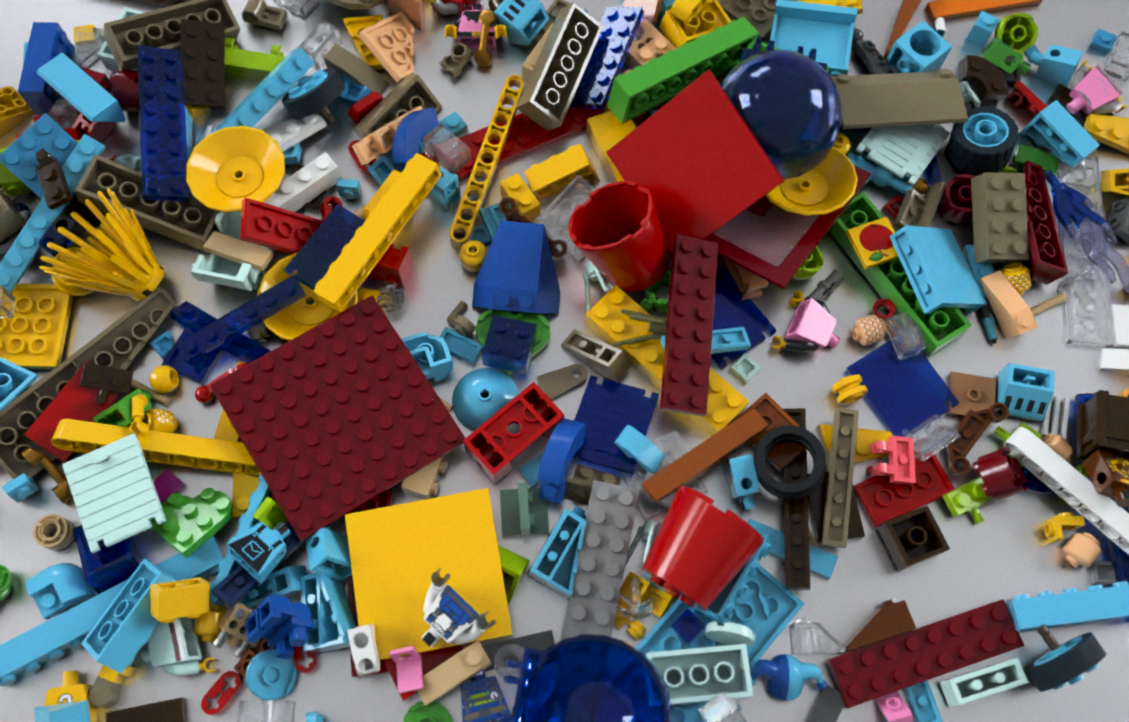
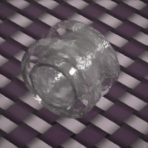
M59 99L54 103L48 115L60 127L72 128L81 112L66 99Z
M508 644L497 651L494 658V667L497 674L503 680L515 682L527 674L529 658L522 647ZM510 656H514L519 660V665L514 670H509L505 667V661Z

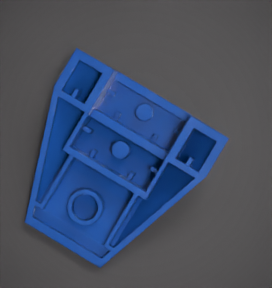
M500 221L474 282L472 306L495 310L559 314L560 287L545 225Z

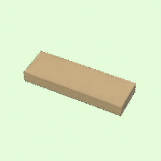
M216 231L211 234L203 245L205 252L240 264H251L252 268L264 271L274 256L272 250Z

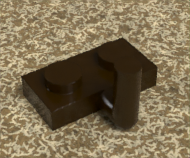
M85 363L80 386L100 389L99 394L96 396V402L103 406L107 403L109 391L129 394L134 371Z

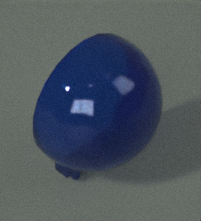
M756 38L754 49H742L739 63L725 75L720 85L783 179L799 177L817 167L828 156L837 141L842 123V103L836 84L827 72V64L815 61L816 49L812 48L808 56L803 54L802 46H798L796 52L791 50H774L775 42L770 40L766 47L767 51H760L761 38Z
M583 634L563 639L544 651L525 647L522 662L507 659V666L516 669L521 668L519 678L511 675L504 676L503 682L515 684L518 687L513 714L497 712L496 719L499 721L673 722V708L669 690L659 670L644 653L626 641L608 635Z

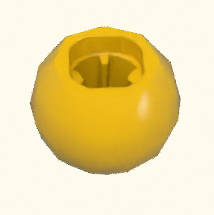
M161 365L152 370L149 382L155 391L169 393L177 388L179 377L174 368L168 365Z

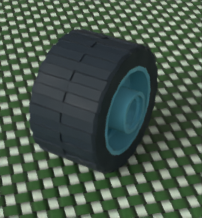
M992 107L968 109V122L953 124L947 147L948 158L954 167L969 175L978 176L985 172L998 173L1010 161L1019 135L1018 126L1015 124L1014 119L1007 113L1002 112V110Z

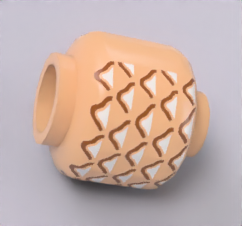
M876 315L858 318L854 322V328L851 329L853 339L863 346L881 342L887 333L884 320Z

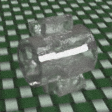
M394 284L379 289L380 293L377 296V301L381 308H386L387 313L395 312L396 309L402 308L401 305L404 302L402 289H395Z

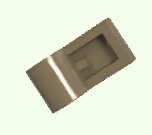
M248 0L242 12L244 22L280 31L288 16L286 10L268 6L264 0Z

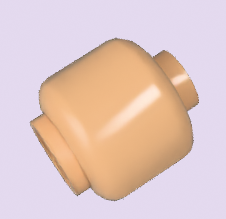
M1047 434L1040 439L1068 463L1072 461L1070 457L1073 454V449L1061 435Z
M1087 532L1083 534L1075 533L1063 546V551L1066 555L1065 560L1075 568H1078V566L1089 568L1102 553L1099 547L1101 543Z

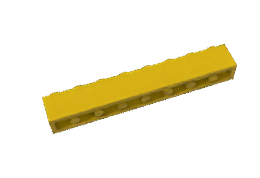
M418 153L408 160L405 169L394 179L393 185L382 195L375 209L369 212L366 221L357 228L354 237L343 247L336 261L330 264L328 272L316 283L313 292L321 302L340 313L343 311L442 176L437 163Z

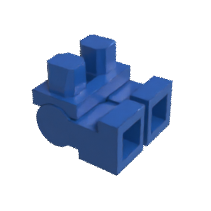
M270 594L259 605V608H256L245 619L246 642L256 643L260 638L267 639L268 646L276 648V657L290 659L294 655L293 646H304L308 642L307 633L314 628L313 621L310 620L311 611L309 607L302 602L294 604L290 603L289 598Z

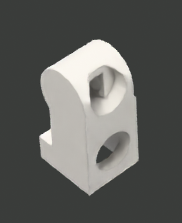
M374 623L347 630L357 674L362 676L380 671Z

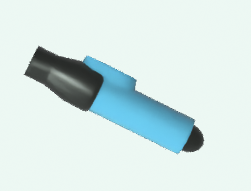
M984 305L979 308V315L989 341L995 344L998 339L994 328L995 321Z

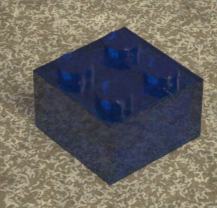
M493 314L482 352L483 365L527 375L537 336V324Z

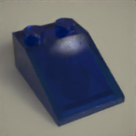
M82 525L74 528L84 578L97 594L129 579L142 562L133 536L109 547L105 546L104 540L98 543L101 550L91 553Z

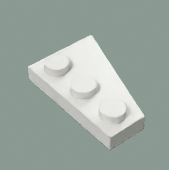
M314 113L305 118L291 119L262 130L276 140L282 152L326 127V123L322 117Z

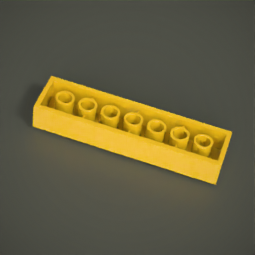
M615 285L586 313L585 325L605 343L622 350L630 365L661 392L664 349L661 341L652 339L615 346L616 341L652 334V332H648V322L634 320L630 318V315L621 313V310L625 309L650 315ZM710 367L707 415L703 417L691 414L686 415L708 435L713 436L742 414L750 401Z

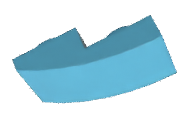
M626 425L614 442L628 458H635L650 473H654L666 456L653 442L630 425Z

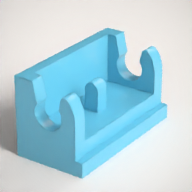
M439 167L443 177L437 181L429 192V197L448 211L461 197L458 175L455 173L451 174L446 169Z

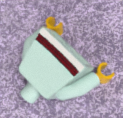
M180 617L175 618L174 622L158 623L147 642L148 647L141 650V658L144 662L151 661L153 667H162L164 672L176 676L197 674L200 670L208 673H214L218 670L207 669L209 661L217 660L213 657L206 658L202 663L198 662V660L202 659L198 637L194 633L193 618Z

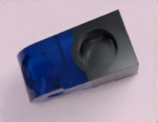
M63 212L58 215L39 242L40 247L54 257L59 252L47 247V243L52 242L65 249L72 243L70 239L58 232V227H63L80 237L86 232L85 228Z

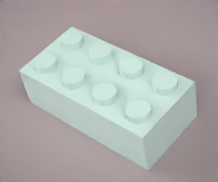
M746 644L645 653L643 656L649 708L753 697Z

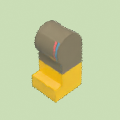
M103 665L89 693L91 704L104 708L113 706L118 700V690L125 677H133L137 668L130 665L121 674Z

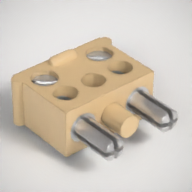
M240 602L231 610L227 608L218 625L221 631L213 645L221 648L227 636L231 634L232 636L227 642L230 646L235 647L239 639L242 640L234 653L236 657L242 658L250 644L256 647L259 640L256 643L246 642L245 619L254 609Z

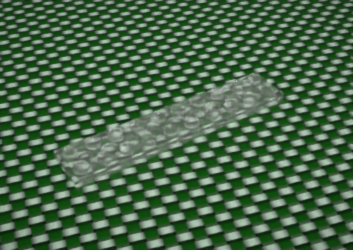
M1098 156L1094 158L1086 157L1073 168L1058 159V168L1055 176L1058 228L1069 272L1062 277L1063 293L1067 297V300L1064 302L1067 344L1112 348L1115 344Z

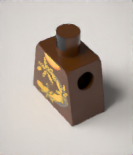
M1097 449L1082 462L1096 491L1100 495L1115 499L1119 507L1129 506V459Z

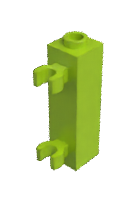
M225 38V76L263 81L285 58L283 56L284 53L280 52V45H272L271 54L237 49V45L233 44L234 38Z

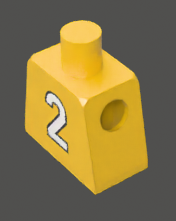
M79 671L63 672L62 687L48 689L44 706L88 700L91 722H99L97 706L92 705L89 701L92 685L79 684Z

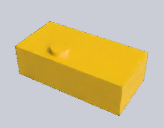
M608 111L587 119L586 134L610 182L614 183L624 181L606 152L636 127L632 119L622 124L612 111Z

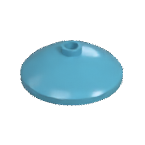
M492 368L477 369L463 376L457 383L452 396L453 410L461 424L475 431L515 398L519 392L514 381L505 373ZM486 392L489 394L487 398L481 397L482 393Z

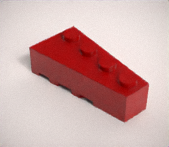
M332 229L322 252L338 258L343 247L351 241L354 234ZM392 243L367 278L375 281L379 279L394 288L397 286L404 288L414 268L409 247L402 246L401 249L393 248L394 244Z

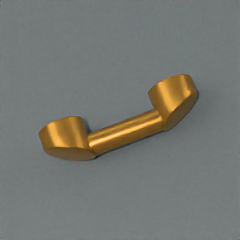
M490 9L483 10L479 15V21L482 23L480 44L474 58L481 67H488L492 63V55L487 52L489 27L495 25L497 17L494 11Z
M31 448L21 452L32 467L40 463L58 485L52 491L63 504L71 499L67 479L47 455Z

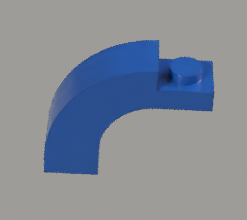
M434 107L423 108L410 113L401 121L395 132L393 157L395 163L403 164V170L408 160L412 159L416 153L419 154V144L422 137L427 132L440 128Z
M565 418L554 429L546 445L539 468L538 479L541 480L540 498L556 503H561L564 500L569 466L577 450L583 446L586 424Z

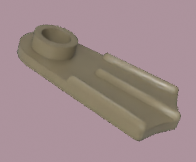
M573 364L537 376L538 387L552 400L583 383L587 378V370L581 364ZM575 372H580L581 376L576 378L573 376V374Z

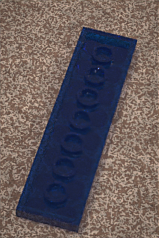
M137 45L142 199L189 202V187L186 182V163L188 158L182 51Z

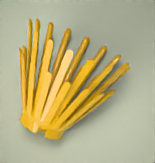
M110 188L107 189V193L112 199V206L104 194L98 191V197L110 213H107L104 217L89 199L85 200V204L101 221L100 228L102 231L96 230L78 213L71 212V217L95 238L88 236L87 241L90 243L88 244L67 229L58 227L59 233L81 246L80 251H76L75 254L49 242L47 247L74 260L68 259L64 263L47 256H42L40 259L70 271L47 266H40L39 268L45 270L43 271L45 273L64 277L68 281L81 283H67V286L129 296L134 301L139 302L146 298L142 292L146 290L153 292L157 288L165 273L161 269L165 268L157 262L133 209L131 208L130 211L132 219L128 210L121 205L114 191L112 192Z

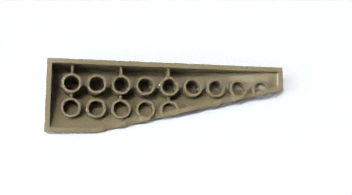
M162 286L27 389L0 412V466L13 479L23 473L32 478L44 468L40 463L32 467L24 458L21 452L27 448L47 455L51 461L57 458L24 434L86 361L91 364L126 370L176 305L175 300Z

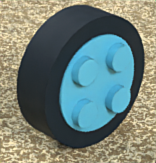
M334 68L322 69L309 77L304 76L297 81L298 84L290 89L282 99V103L293 119L305 118L320 110L330 124L335 121V118L327 105L344 91L345 84Z
M1043 624L1037 627L1036 630L1042 636L1050 651L1031 663L1025 671L1040 692L1050 689L1057 690L1066 685L1067 682L1072 685L1083 679L1082 673H1088L1099 667L1098 663L1107 653L1091 632L1077 636L1059 645L1046 625Z

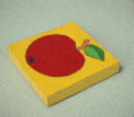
M887 216L847 230L846 235L865 270L899 258L889 237L895 231Z

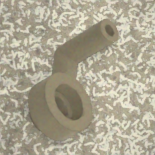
M460 301L448 316L447 322L455 326V331L460 335L471 336L476 327L469 319L461 315L468 306L464 301Z

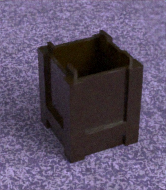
M1099 390V392L1093 394L1089 401L1084 402V405L1081 404L1077 407L1078 459L1086 460L1097 449L1129 459V394L1127 397L1109 395V391Z

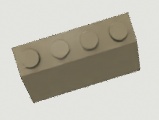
M418 74L407 75L352 130L362 140L380 127L421 105L422 109L434 107L437 113L442 105Z

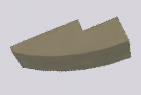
M337 44L324 57L327 68H334L341 76L350 77L355 84L368 86L371 93L378 92L381 95L389 85V82L372 67Z

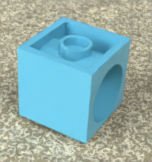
M923 20L894 42L886 62L889 66H894L898 73L939 71L953 46Z

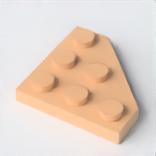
M402 11L359 33L358 36L396 83L401 82L407 75L413 74L414 42H412V35L414 34V26Z

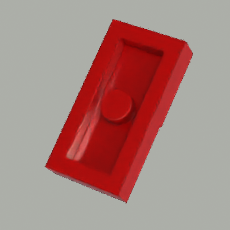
M1020 80L1013 85L1014 91L1007 96L1008 100L1015 96L1019 98V101L1015 103L1016 108L1022 105L1024 99L1027 105H1029L1027 109L1034 116L1047 107Z

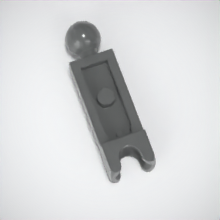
M855 28L853 31L852 48L871 74L898 73L894 66L887 64L886 59L875 48V44L870 40H863V32Z

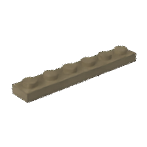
M839 407L834 409L821 545L839 548L847 547L859 417L858 410Z

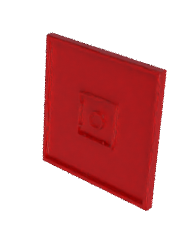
M711 70L703 73L606 152L624 181L637 182L638 186L646 187L651 193L666 245L671 253L673 252V240L676 234L705 240L785 182Z

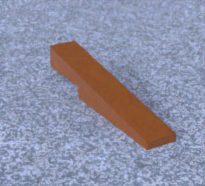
M922 0L902 1L883 56L885 59H887L894 42L905 32Z
M753 408L644 481L641 486L652 500L658 503L676 492L680 486H686L728 460L729 456L764 435L769 425Z

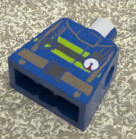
M483 670L472 677L471 682L461 684L462 722H490L511 716L496 676L486 678Z

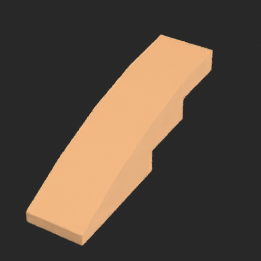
M421 105L402 114L354 144L352 147L361 165L368 164L380 154L390 151L393 148L395 132L401 121L410 113L422 109Z

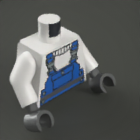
M441 568L437 569L431 576L432 583L427 591L423 608L425 614L423 619L431 627L421 639L431 648L441 638L449 644L455 643L458 645L475 641L486 629L495 625L496 621L493 620L488 623L486 615L489 614V611L480 615L446 583L451 575L448 573L444 578H441L439 574Z

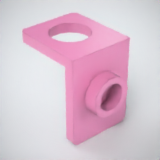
M411 646L390 651L389 655L396 663L398 692L402 694L423 689L421 655L415 647ZM401 654H410L407 656H399Z
M898 691L875 699L887 722H913V715Z

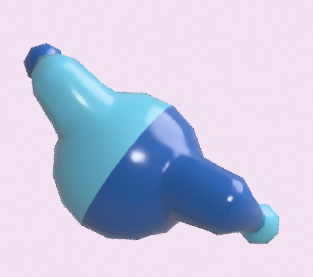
M779 654L771 660H757L750 673L752 686L755 685L758 677L765 676L767 692L771 696L785 701L798 698L802 693L804 682L808 679H814L819 690H824L827 687L819 666L800 662L796 657L788 654Z

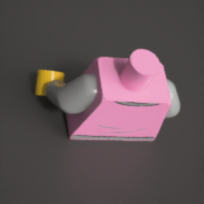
M1085 60L1078 67L1071 82L1073 90L1069 93L1073 100L1066 105L1071 114H1075L1081 109L1087 115L1091 113H1119L1128 107L1121 104L1123 98L1120 96L1124 92L1099 64L1095 65V67H1089L1086 64L1087 60Z

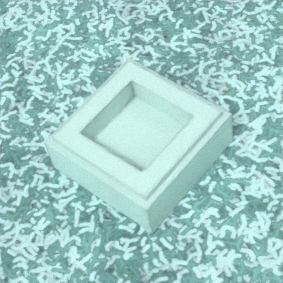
M744 353L730 367L729 371L746 385L760 371L761 367Z

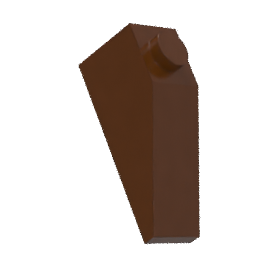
M894 598L882 602V608L876 610L841 648L842 653L916 629L905 600L896 602Z

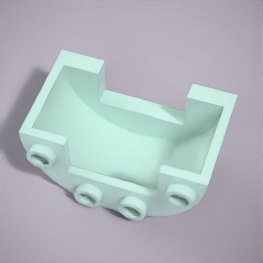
M221 211L215 218V224L218 226L219 232L240 240L241 211L228 213ZM260 246V247H263V248H266V249H269V250L274 251V249L267 248V247H264V246ZM199 254L196 262L192 264L190 272L198 281L252 291V289L256 290L260 286L263 276L269 270L271 260L264 271L252 268L251 264H240L214 254L210 255L209 260H205L204 255Z

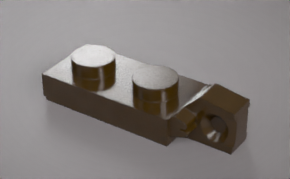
M45 149L37 151L36 158L39 162V165L36 166L37 174L47 207L54 210L71 201V194L62 165Z

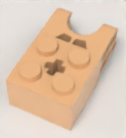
M646 19L638 22L637 35L640 38L639 40L633 41L624 35H619L613 39L614 51L630 66V70L636 66L648 63L653 58L665 55L669 50L677 49Z

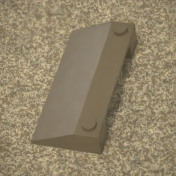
M949 69L852 76L840 74L830 78L827 99L843 129L968 122L959 80L952 70Z

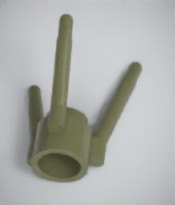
M622 309L621 313L630 315L631 319L648 322V332H652V334L616 341L615 346L652 339L660 340L661 335H666L667 317L652 316Z

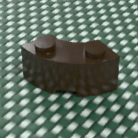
M966 55L959 62V82L968 81L970 86L977 92L980 102L1001 101L1009 95L1003 74L990 61L979 56Z

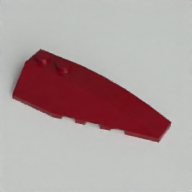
M1027 160L1024 162L1023 173H1025L1030 276L1032 280L1048 285L1069 272L1043 168L1041 165Z

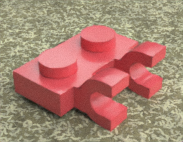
M890 436L888 437V442L878 440L877 444H870V453L889 454V464L878 463V466H871V476H890V483L907 485L916 483L913 438Z

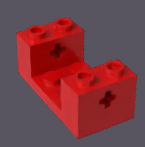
M533 382L463 440L465 451L493 483L496 484L513 470L512 461L542 436L546 440L550 438L556 426L564 419V413ZM518 424L521 430L517 434H511L507 430L508 426Z

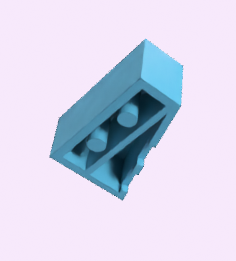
M1057 100L1040 111L1019 133L1024 137L1028 135L1036 140L1035 144L1041 147L1043 145L1052 151L1051 155L1071 168L1100 146Z
M566 508L561 513L526 574L566 598L571 597L578 567V552L581 551L587 521Z
M319 573L301 576L302 603L309 607L311 611L310 620L314 624V628L307 633L308 642L303 646L304 651L327 652L350 647L347 630L356 628V624L341 580Z

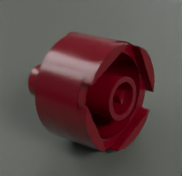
M119 69L115 75H110L109 84L112 87V94L118 101L122 111L143 113V109L151 108L147 107L148 101L153 100V84L151 78L146 76L148 72L136 70L121 71Z
M960 174L946 184L943 196L938 204L940 216L943 220L958 224L972 222L971 178L975 176Z
M1008 447L983 455L978 458V461L973 463L976 473L982 476L985 483L982 484L986 496H993L998 501L1027 490V487L1022 486L1026 482L1023 470L1016 458L1011 459L1008 455L1012 452Z

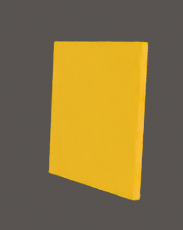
M489 488L345 514L358 625L360 627L374 623L375 639L380 660L390 659L389 652L392 650L414 646L418 653L458 646L455 643L449 644L441 638L431 648L421 639L431 627L423 619L425 615L423 608L427 591L432 583L431 576L439 568H441L439 572L440 577L444 578L449 573L451 577L446 583L480 615L489 611V614L486 615L488 623L493 620L496 621L495 625L486 629L475 641L464 644L513 635Z

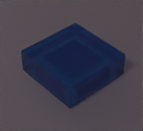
M687 608L670 627L689 644L706 625Z

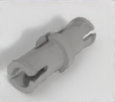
M833 270L824 281H820L817 284V288L807 297L822 301L826 296H830L833 293V289L844 280V275L839 270Z

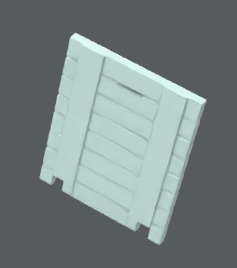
M938 124L872 127L856 151L862 154L865 150L869 153L867 158L901 179L907 176L910 178L908 183L914 186L946 141L950 132Z
M131 434L62 464L91 553L101 550L98 543L104 540L105 546L109 547L152 528L151 519L153 518L156 519L158 525L167 521L137 434Z

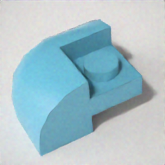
M423 332L402 338L403 343L427 379L434 377L435 382L450 374L453 369V361L443 337L440 338L435 335H429L428 332Z
M59 563L49 566L28 578L25 582L28 595L34 598L43 619L46 620L69 607H75L96 596L87 574L81 567L72 563Z

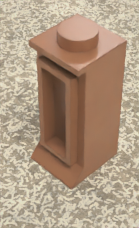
M725 259L740 292L743 294L741 301L759 297L763 294L760 288L768 287L769 283L767 280Z

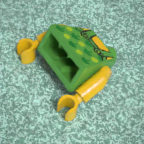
M136 389L96 415L93 420L96 423L123 427L131 423L129 431L141 437L142 432L146 434L149 431V425L143 423L142 420L144 419V413L152 408L150 403L152 396L146 390Z

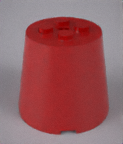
M619 181L602 186L590 193V198L582 206L578 204L570 217L568 232L573 243L613 286H618L622 291L638 292L654 285L666 273L670 263V255L654 200L646 187L638 186L637 182Z
M680 486L642 569L651 576L650 580L661 588L664 586L665 592L678 600L680 597V600L691 608L696 606L706 611L762 546L764 538L751 525L729 509L724 513L713 506V499L689 487Z

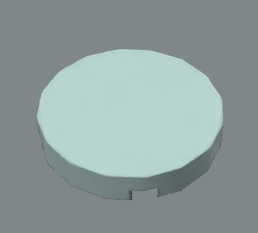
M717 621L706 625L705 636L712 641L725 645L746 644V647L752 646L755 643V632H752L746 626L732 622L724 623L723 626H717Z

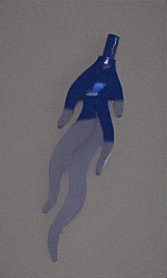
M1051 170L1046 172L1044 176L1052 186L1051 192L1056 217L1067 230L1070 238L1076 236L1077 229L1079 241L1086 256L1107 275L1109 282L1113 284L1116 282L1115 271L1103 259L1102 256H1104L1114 266L1124 289L1129 293V267L1126 260L1109 244L1114 245L1118 241L1110 225L1099 214L1091 210L1094 204L1089 198L1067 186L1064 182L1060 183Z

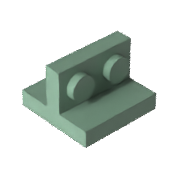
M527 482L518 483V489L500 490L502 538L549 535L547 500L539 497L540 487L527 488Z

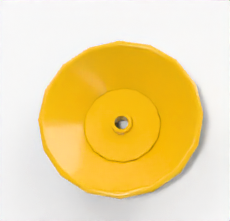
M247 126L225 127L207 135L194 147L186 163V182L193 197L207 208L225 213L241 211L242 200L245 197L264 203L278 190L285 174V156L277 141L263 130Z
M809 139L791 140L771 148L766 153L785 180L784 183L768 193L766 197L771 203L786 212L804 216L825 215L842 208L855 194L858 178L854 164L842 151L827 143Z
M319 251L296 252L277 261L263 276L257 291V310L265 326L281 339L290 341L340 313L321 302L313 292L316 283L325 276L330 264L336 261L337 257ZM358 290L343 311L357 304ZM309 301H314L313 304L308 305Z

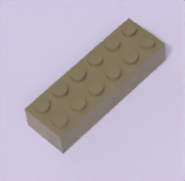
M192 0L104 23L103 37L119 69L125 71L181 56V19L225 24V38H234V40H237L241 28L227 0Z
M575 2L559 10L516 107L547 132L562 125L604 27Z
M96 154L93 156L75 189L78 202L85 204V200L89 199L98 210L110 213L97 194L98 191H101L112 206V199L107 193V189L110 188L116 194L123 208L128 210L132 219L130 211L131 208L133 209L141 227L201 251H204L203 245L218 227L215 224V218L221 211L207 208L193 197L192 193Z

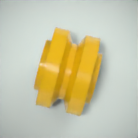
M860 374L844 377L831 387L834 394H839L837 397L839 405L853 403L868 393L867 387L860 385L863 381Z

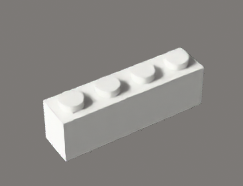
M325 152L282 181L278 190L264 203L296 212L304 204L309 203L322 192L335 185L338 179H343L339 167Z

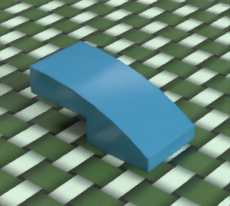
M339 75L345 84V89L337 97L338 99L354 105L371 93L368 86L355 84L350 77Z
M392 148L367 170L382 185L393 170L400 171L403 169V164L395 163Z

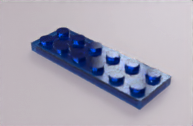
M606 7L600 24L604 27L572 99L571 108L605 110L610 98L613 81L621 71L644 15L642 7Z

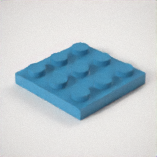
M45 113L0 154V162L42 199L44 194L36 166L39 165L36 152L45 149L63 167L78 142Z

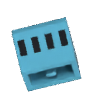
M504 0L494 11L499 23L506 26L507 37L512 44L528 46L550 19L539 0Z
M1013 363L1007 364L999 372L997 403H1003L1008 407V416L1042 422L1054 393L1055 371Z

